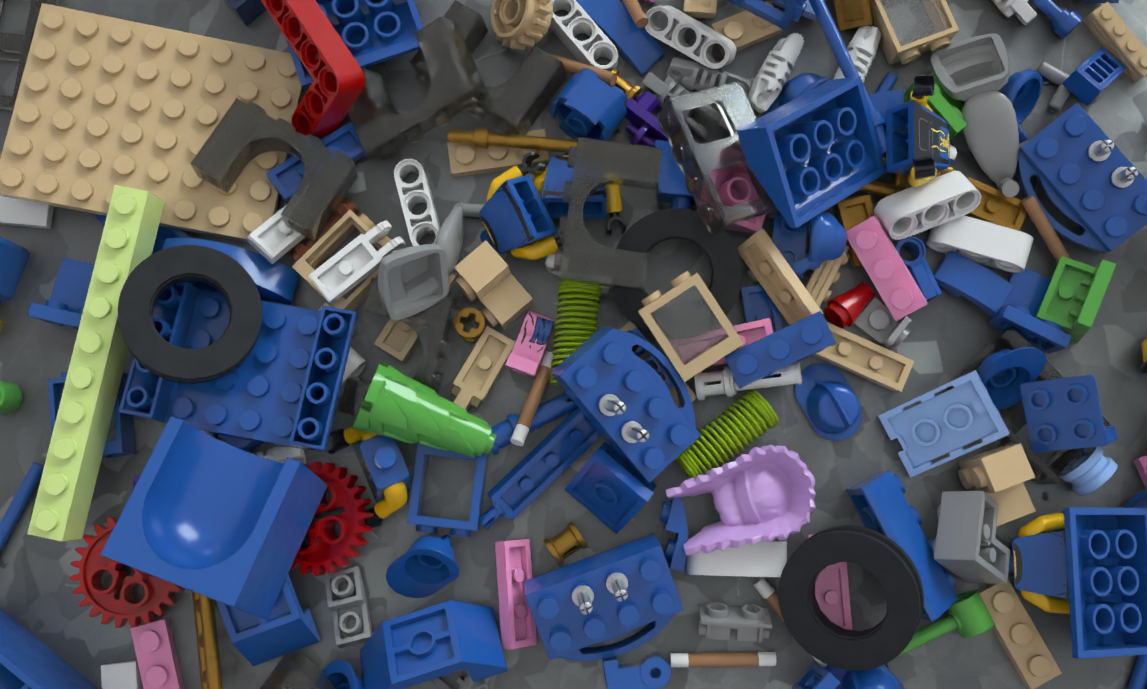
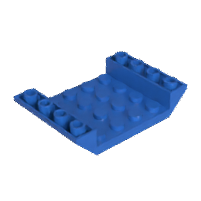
M180 282L173 284L161 293L154 305L152 319L155 329L165 341L179 348L198 349L211 345L223 335L229 324L230 311L225 298L220 293L199 290L189 282ZM261 301L262 320L257 341L251 353L236 369L223 377L208 382L178 383L153 374L133 356L118 412L165 424L168 423L172 416L184 420L201 431L297 449L326 451L358 313L357 311L322 306V310L318 311Z

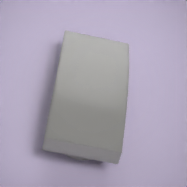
M356 566L339 570L335 573L324 574L328 608L332 611L336 645L339 648L367 642L372 636L373 630L360 568Z

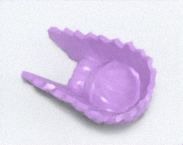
M779 445L754 447L748 454H741L733 462L708 470L706 474L697 475L694 478L683 481L679 487L666 490L668 499L685 496L694 497L711 492L714 498L715 509L720 514V522L703 527L699 533L683 544L687 556L699 551L706 554L717 549L723 551L728 546L739 548L745 544L753 545L759 541L771 543L775 538L787 540L789 535L799 533L801 527L810 523V514L816 509L814 504L816 495L814 491V476L807 470V465L800 460L798 453L788 451L786 446Z

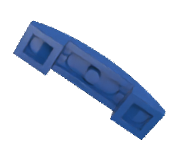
M576 0L609 40L619 49V56L641 77L665 56V52L653 36L646 31L645 27H636L628 10L620 0Z
M166 238L162 250L180 245H198L213 248L229 255L250 274L256 284L260 297L291 305L300 278V274L292 268L278 261L271 264L259 253L221 242L195 238Z

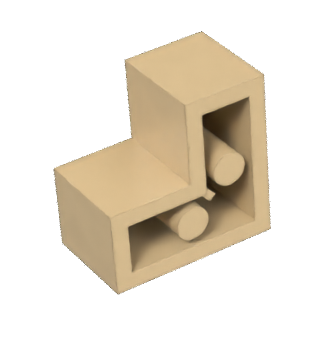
M486 240L454 267L459 276L455 281L459 285L460 290L471 302L477 299L483 305L484 309L481 313L493 327L499 324L505 330L534 305L531 295L511 274L507 263Z
M1021 443L994 447L958 461L960 467L958 475L962 485L970 491H984L999 504L996 526L1036 512L1023 483L1035 478V475Z

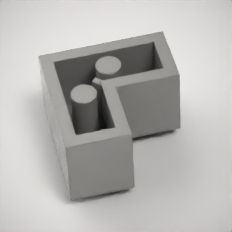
M984 491L942 492L941 504L937 509L939 521L937 537L932 545L934 560L966 583L1007 584L1011 550L995 538L999 504Z

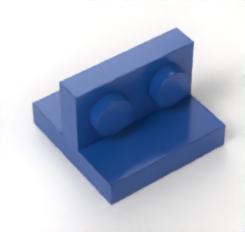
M604 441L564 490L617 534L654 494L653 491L657 485L653 481L649 483L636 477L615 450Z

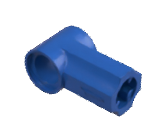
M914 236L901 239L895 243L894 246L899 255L900 248H906L910 251L912 261H906L903 258L902 260L925 299L928 301L941 295L940 288L925 258L926 248L924 243Z

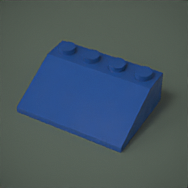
M316 0L361 69L430 46L414 0ZM287 41L302 88L311 86L314 81Z
M861 76L829 80L736 130L747 165L791 228H798L886 173Z
M1064 507L1072 657L1082 659L1147 655V508Z

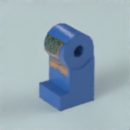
M648 654L640 661L619 665L616 656L602 659L607 689H660L669 682L671 677L669 664L662 656L657 654Z

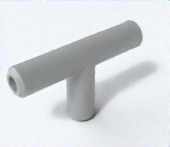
M1042 62L1037 72L1044 78L1059 85L1048 104V108L1052 112H1060L1071 93L1062 84L1070 75L1046 62ZM1099 94V95L1091 102V104L1096 103L1097 100L1099 99V97L1101 96V94Z

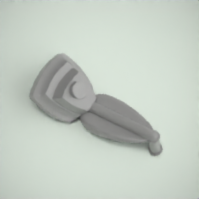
M995 33L975 36L938 50L931 56L935 77L942 89L951 98L962 100L965 103L961 113L967 126L963 129V133L975 160L989 179L996 183L997 189L1004 196H1016L1019 192V185L1012 180V177L1016 172L1018 162L1019 132L1013 105L1004 94L999 92L1009 79L1008 54L1001 37Z
M463 201L455 204L443 222L434 244L397 249L392 251V254L381 259L378 275L379 293L386 312L393 320L397 321L415 315L447 296L449 293L448 276L455 269L454 267L459 259L463 244V216L480 217L479 212L484 205L467 204Z

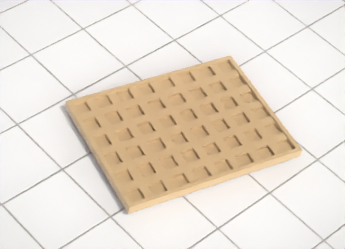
M42 3L0 158V196L107 216L114 185L149 191L165 201L159 226L248 242L249 234L277 212L280 194L268 179L266 172L288 160L294 134L291 118L301 102L303 93L291 53Z

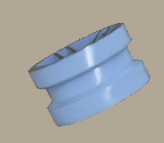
M1100 447L1080 449L1059 469L1058 475L1064 482L1072 484V489L1078 496H1085L1095 491L1117 470L1118 465L1110 457H1104V451Z

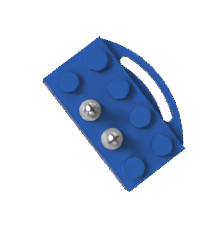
M1078 102L1019 148L1016 174L1025 198L1030 195L1035 196L1056 234L1062 239L1086 250L1106 253L1113 251L1147 225V180ZM1032 175L1041 183L1042 188L1053 205L1083 231L1081 236L1066 229L1046 211L1030 183Z
M601 327L550 372L636 477L649 483L701 436L696 430L694 409L687 387L673 364L653 345L631 333L614 328ZM634 345H638L650 353L665 369L675 386L680 407H677L674 403L672 395L660 375L649 364L633 353L632 347Z
M655 533L523 581L525 597L549 660L558 657L567 660L591 661L612 658L627 653L652 639L671 621L676 613L684 610L662 547ZM648 624L636 634L622 641L605 646L587 647L595 643L619 638L640 626Z

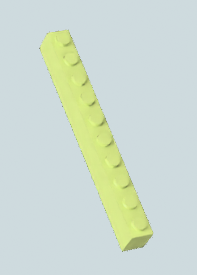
M114 185L27 533L29 535L61 542L82 539L129 350L122 336L118 321L119 297L130 273L143 260L152 255L165 203L164 200L149 191Z

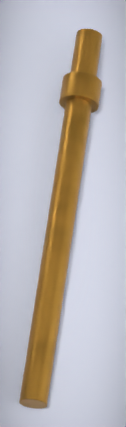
M475 128V131L448 130V142L474 144V148L488 149L489 146L648 160L649 146L493 133L487 128Z

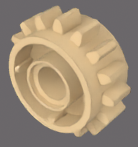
M493 0L490 19L492 28L497 34L496 39L502 41L503 46L524 51L526 46L532 48L534 44L545 36L550 27L553 15L552 1Z

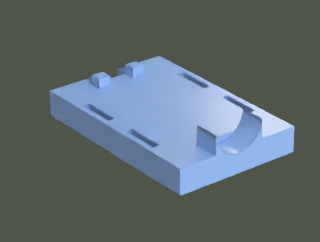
M976 370L878 416L890 440L898 438L903 448L898 452V455L910 478L1003 438L1010 433ZM953 385L954 388L936 395L937 392ZM919 400H921L922 402L907 410L904 409V407H907ZM982 438L981 442L976 443L967 448L964 447L965 445ZM949 453V456L932 462L933 459Z

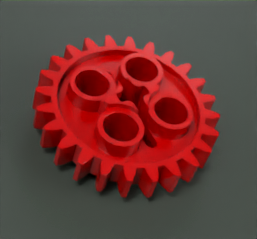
M311 462V465H304L328 485L313 518L320 516L321 513L332 512L344 507L343 513L321 518L315 521V523L310 524L307 531L311 540L310 546H306L304 537L290 570L301 567V574L305 575L313 572L314 576L324 575L325 572L328 574L338 572V566L342 568L350 565L348 557L357 558L360 556L356 546L368 544L366 539L362 537V533L372 531L373 528L365 524V519L373 517L374 514L364 510V507L372 501L371 499H361L360 495L365 491L366 487L354 486L358 478L357 475L346 476L347 468L337 467L335 469V463L325 462L324 465L322 462ZM328 489H330L332 492V500L330 503H328L326 500V492ZM337 522L340 523L342 530L339 537L335 533Z
M108 517V528L102 524L94 525L97 536L85 534L83 538L89 545L87 547H76L75 549L77 553L82 555V559L71 562L70 565L80 569L78 574L70 577V580L80 581L81 586L77 587L73 594L85 595V598L79 604L80 607L93 606L89 617H97L103 613L101 621L103 625L110 624L114 618L116 628L124 627L127 620L131 628L138 627L141 618L146 624L154 622L153 612L158 616L166 615L164 603L176 605L178 602L172 595L173 592H184L185 588L134 568L132 569L135 570V574L129 576L130 571L126 569L127 565L102 556L101 553L118 521L116 517ZM105 571H109L113 578L112 584L108 589L104 588L101 583V578ZM138 583L145 589V596L141 602L136 601L133 597V589ZM121 589L120 599L118 600L116 594Z

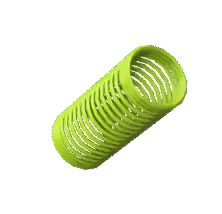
M563 281L558 284L559 290L557 294L559 297L557 300L559 302L556 305L558 307L556 309L558 314L555 316L557 319L555 324L557 326L554 328L556 331L554 336L556 338L553 339L555 344L552 346L555 350L552 351L554 356L551 358L554 362L551 363L553 368L550 372L557 367V364L563 362L557 360V358L566 359L569 356L560 355L557 352L572 354L594 334L593 332L598 330L594 327L598 322L594 320L599 318L595 314L600 312L596 309L600 306L596 302L601 300L599 297L601 296L602 288L599 285L585 281ZM558 334H564L568 336L561 337ZM558 340H564V341H568V342H563V343H561V342H558ZM557 346H563V347H568V348H563V349H561V348H558ZM550 374L551 377L549 378V383L552 385L560 386L559 383Z
M751 389L742 396V399H738L737 403H733L727 410H723V414H718V418L714 417L713 422L709 421L708 425H704L703 429H699L698 432L701 435L699 438L704 442L707 449L698 438L694 442L698 444L704 455L695 446L694 442L690 446L694 449L700 460L688 447L676 458V461L690 479L697 475H703V473L706 474L707 469H713L712 465L715 468H719L718 463L721 466L725 464L722 458L729 462V457L734 458L733 452L739 455V450L744 451L743 445L749 447V443H754L753 438L759 440L758 435L763 436V431L768 432V428L773 429V427L779 424V419L763 396L756 390ZM721 417L726 421L728 426L722 421ZM716 421L721 424L724 431L718 426ZM712 425L717 429V431H718V433L720 434V436H719V435L717 434V432L713 429ZM708 430L711 431L715 439L709 434ZM702 432L707 436L711 444L704 438Z

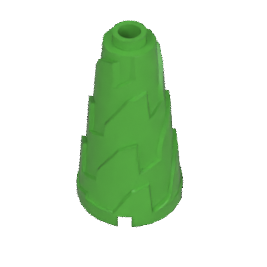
M379 362L352 427L361 432L375 433L409 444L419 443L439 450H450L475 458V455L481 456L482 453L489 454L496 439V434L491 433L492 427L487 425L488 422L468 413L467 410L437 395L435 390L402 374L391 365Z

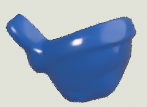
M1032 69L1009 76L1008 82L999 90L1000 93L1004 94L1011 101L1015 110L1019 143L1029 138L1019 124L1032 112L1042 90V77Z
M825 210L810 220V250L808 257L790 265L796 275L808 269H818L823 262L842 256L846 246L847 233L830 212Z

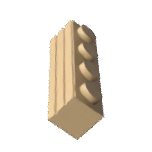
M1108 1L1091 12L1083 20L1100 44L1127 67L1123 72L1133 84L1147 75L1146 48Z
M847 245L841 257L823 262L818 269H814L804 286L819 308L822 302H827L832 291L829 288L832 283L836 284L841 273L838 270L840 266H845L850 257L847 254L850 247Z

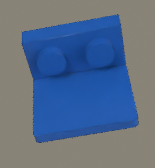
M63 258L50 300H46L45 305L31 302L27 316L47 323L79 329L95 264Z
M1026 267L1022 273H1011L1008 282L1014 287L999 312L991 315L988 324L1048 354L1067 348L1072 337L1071 335L1063 332L1062 327L1055 322L1049 320L1041 321L1035 318L1050 279Z
M1093 374L1028 382L1020 385L1033 453L1107 446L1118 439L1115 425L1104 426Z

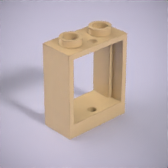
M349 210L292 267L324 297L309 279V274L316 270L356 229L364 235L376 225L364 213L358 217ZM385 236L383 239L372 244L379 250L391 239ZM379 268L347 299L342 296L332 306L334 308L355 311L379 287Z

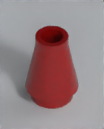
M861 282L856 287L829 300L827 307L824 309L827 320L842 329L851 327L867 304L875 297L874 292L869 285Z

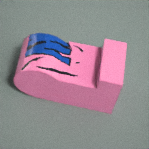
M529 310L514 348L510 352L505 364L508 370L535 379L549 345L548 341L555 324V319Z

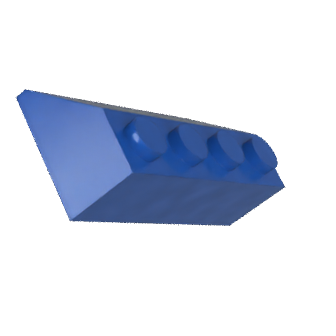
M890 470L881 471L845 489L864 527L887 536L908 554L918 570L923 585L924 608L921 618L931 622L938 619L958 599L953 590L956 588V583L949 571L942 569L940 563L934 560L933 540L930 537L926 538L919 526L922 524V519L916 508L908 505L903 495L906 490L901 479L896 474L893 475Z

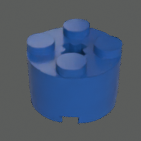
M583 68L580 73H575L550 105L549 112L553 119L556 115L560 118L562 123L559 127L572 139L607 142L627 114L624 104L627 96L618 87H610L600 80L598 75L591 69Z

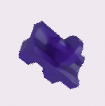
M645 91L636 100L630 98L625 104L627 110L625 118L630 121L625 130L633 136L630 145L644 144L652 150L655 140L676 142L684 119L672 110H669L662 120L655 117L652 113L658 108L660 102L649 91Z

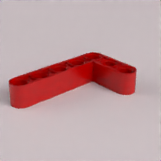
M261 0L314 80L292 115L291 125L294 134L302 141L330 135L336 131L363 91L365 77L361 67L316 0Z

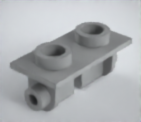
M721 602L698 604L700 615L698 635L704 636L705 639L730 640V629H736V641L761 643L762 639H769V628H772V622L768 608H762L755 604L727 606Z

